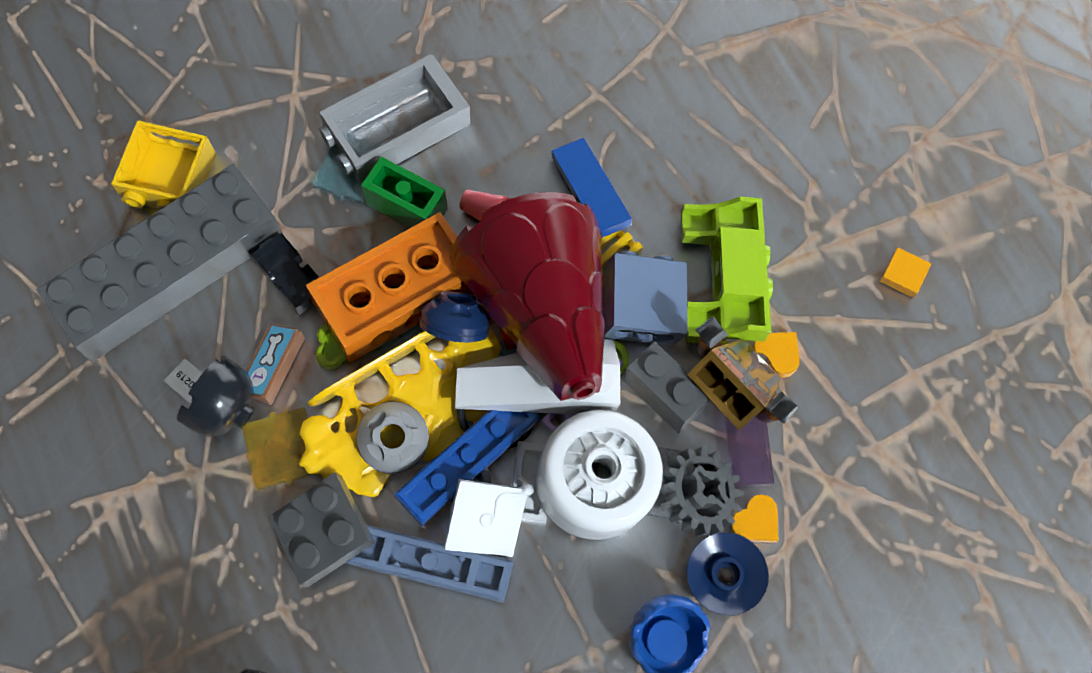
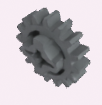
M700 447L696 450L692 448L680 452L679 455L670 458L667 461L669 468L663 470V479L667 483L661 486L660 492L667 495V500L661 503V507H670L673 513L670 515L669 521L672 523L681 520V531L684 533L694 530L696 537H701L707 534L713 535L724 531L723 527L735 523L732 514L742 510L741 506L735 502V498L743 496V491L735 489L734 483L738 482L740 477L739 475H730L728 471L732 463L728 461L721 464L719 462L720 452L718 451L708 454L706 447Z

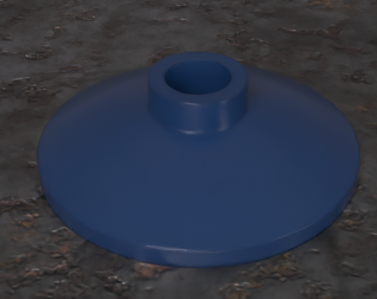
M717 533L706 537L693 549L687 562L686 576L692 595L699 604L715 614L736 616L748 612L762 600L767 590L769 572L766 560L759 548L741 535ZM720 569L730 571L732 575L730 583L720 581L718 578Z

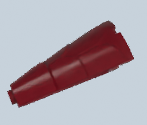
M538 192L508 199L482 212L483 220L473 228L466 225L453 244L450 259L455 272L486 307L489 316L515 343L518 354L560 401L571 398L582 400L600 392L605 320L601 314L603 277L601 274L602 235L593 210L587 203L582 205L576 202L575 197L569 194Z

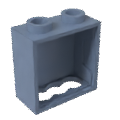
M632 251L614 253L603 266L602 315L605 320L604 338L646 343L656 342L657 344L674 346L688 334L687 263L673 261V258L668 256L641 257ZM620 330H632V331H636V332H650V333L657 334V335H659V334H667V335H669V336H655V335H653V334H638V333H635V332H621Z

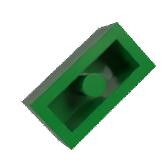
M382 156L361 185L368 206L409 228L439 212L444 216L448 210L445 189Z

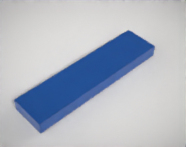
M489 410L394 494V497L422 527L455 497L459 479L473 481L539 421L540 417L534 412Z

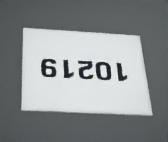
M184 358L163 381L191 404L192 396L188 393L202 372Z

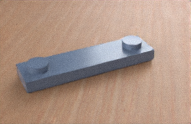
M369 525L367 527L375 544L346 562L348 565L501 603L505 601L514 561L481 553L445 550L442 543Z

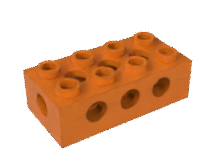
M441 212L306 285L313 305L349 363L418 325L422 307L432 299L440 296L441 292L453 291L473 294L454 270L450 256L457 236ZM393 286H400L399 288L391 289ZM368 304L365 307L356 308L358 305Z

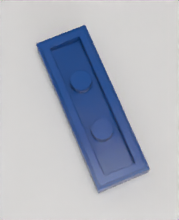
M584 138L551 151L552 159L576 201L582 205L587 203L593 210L602 238L632 226L630 214Z

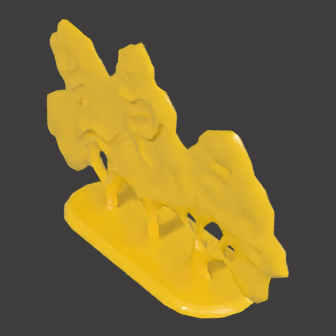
M489 326L487 338L482 341L469 343L449 341L448 346L442 351L432 350L427 347L426 343L436 336L424 331L318 393L308 401L307 404L309 406H318L336 396L343 398L342 405L334 418L316 415L310 416L302 422L299 434L304 441L306 450L299 461V465L304 467L308 474H321L324 479L333 473H337L343 477L348 489H351L356 494L368 497L378 496L391 477V474L377 471L364 461L357 447L356 435L360 421L364 417L361 411L362 406L372 409L376 405L393 401L412 406L421 414L426 422L429 433L428 448L421 460L429 461L436 458L463 434L457 419V410L455 409L457 368L495 359L499 356L502 347L491 327ZM417 350L420 354L421 370L416 374L395 375L389 365ZM442 359L446 364L445 369H439L434 360ZM380 371L389 385V392L386 397L376 403H366L358 400L354 386ZM350 408H355L358 416L357 427L352 433H347L345 431V416L353 415ZM465 409L466 421L477 422L489 410ZM338 421L339 430L334 433L331 430V425ZM395 424L384 427L380 434L382 444L390 449L398 448L405 440L404 430Z

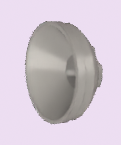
M384 402L370 409L361 419L356 435L357 447L361 457L373 469L388 474L402 473L413 468L424 457L429 442L428 427L421 414L412 406L401 402ZM390 424L400 426L405 433L403 444L395 449L385 447L380 440L381 431Z

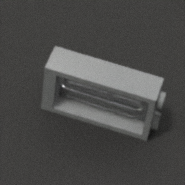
M433 54L319 112L323 127L319 128L323 140L329 148L332 146L336 147L340 153L337 155V159L347 175L353 173L359 184L364 182L381 156L395 164H399L470 125V106Z

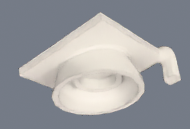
M520 477L517 479V487L459 479L455 498L450 508V520L444 549L513 557L526 497L534 492L532 483Z

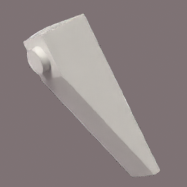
M604 339L600 392L582 400L571 398L560 401L518 353L457 368L455 409L577 415L592 410L615 412L620 405V363L614 341L611 339Z

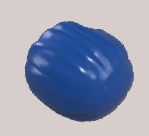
M676 594L657 596L644 603L640 610L635 613L629 629V649L633 657L639 662L644 673H691L708 650L710 622L707 615L702 612L701 607L687 597Z

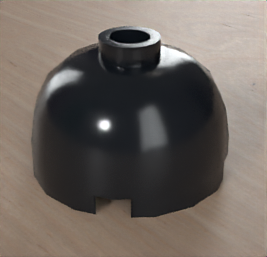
M224 355L221 356V362L218 360L213 361L192 386L188 393L192 396V403L189 409L181 405L176 419L190 430L203 436L216 437L226 434L235 425L242 429L255 411V408L250 406L254 396V389L249 375L237 363Z

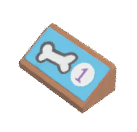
M269 324L246 369L253 383V399L272 406L305 340L300 330Z

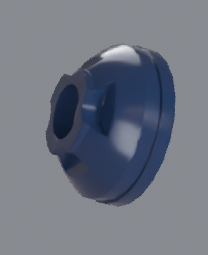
M444 291L441 292L440 296L432 299L422 307L418 323L424 331L438 338L469 343L482 341L487 338L490 319L484 309L476 302V297L468 293Z

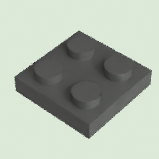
M333 473L269 516L299 585L308 588L375 544L343 477L337 473Z

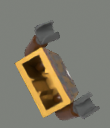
M713 316L696 329V332L700 335L698 354L702 360L687 375L738 430H741L755 416L763 423L780 420L785 424L800 408L782 391L778 394L775 391L781 379L771 368L770 361L766 355L757 353L743 339L732 343L723 341L728 334Z

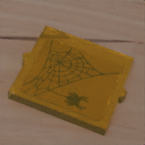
M305 407L278 415L272 412L268 418L247 423L242 428L257 491L283 483L292 485L294 480L314 475L308 474L306 469L299 465V461L306 450L304 441L299 434L302 422L308 418Z

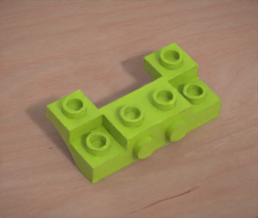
M739 196L714 204H684L681 209L682 243L710 245L713 302L687 301L688 334L685 336V342L699 343L700 335L696 332V329L712 316L728 334L723 341H726V339H743L764 342L772 332L769 300L773 292V281L767 275L770 247L765 245L762 198Z

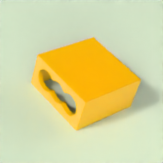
M137 120L111 185L125 204L135 208H143L145 205L161 210L207 180L216 152L207 136ZM151 132L158 133L163 136H172L180 140H190L199 144V147L194 146L190 143H180L173 139H163L155 136Z

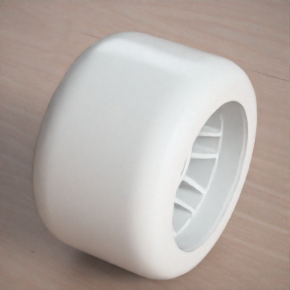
M592 410L579 413L559 425L544 446L536 469V488L539 500L550 519L561 529L574 536L591 540L616 537L634 527L654 505L659 495L663 478L661 456L650 434L633 419L608 410ZM600 463L605 465L609 469L611 477L608 479L598 478L592 471V464Z

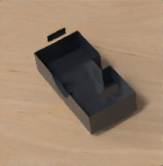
M280 233L274 238L271 236L260 244V248L252 253L251 256L300 315L313 305L306 285L320 277L308 263L302 268L299 264L303 262L300 254L287 238Z

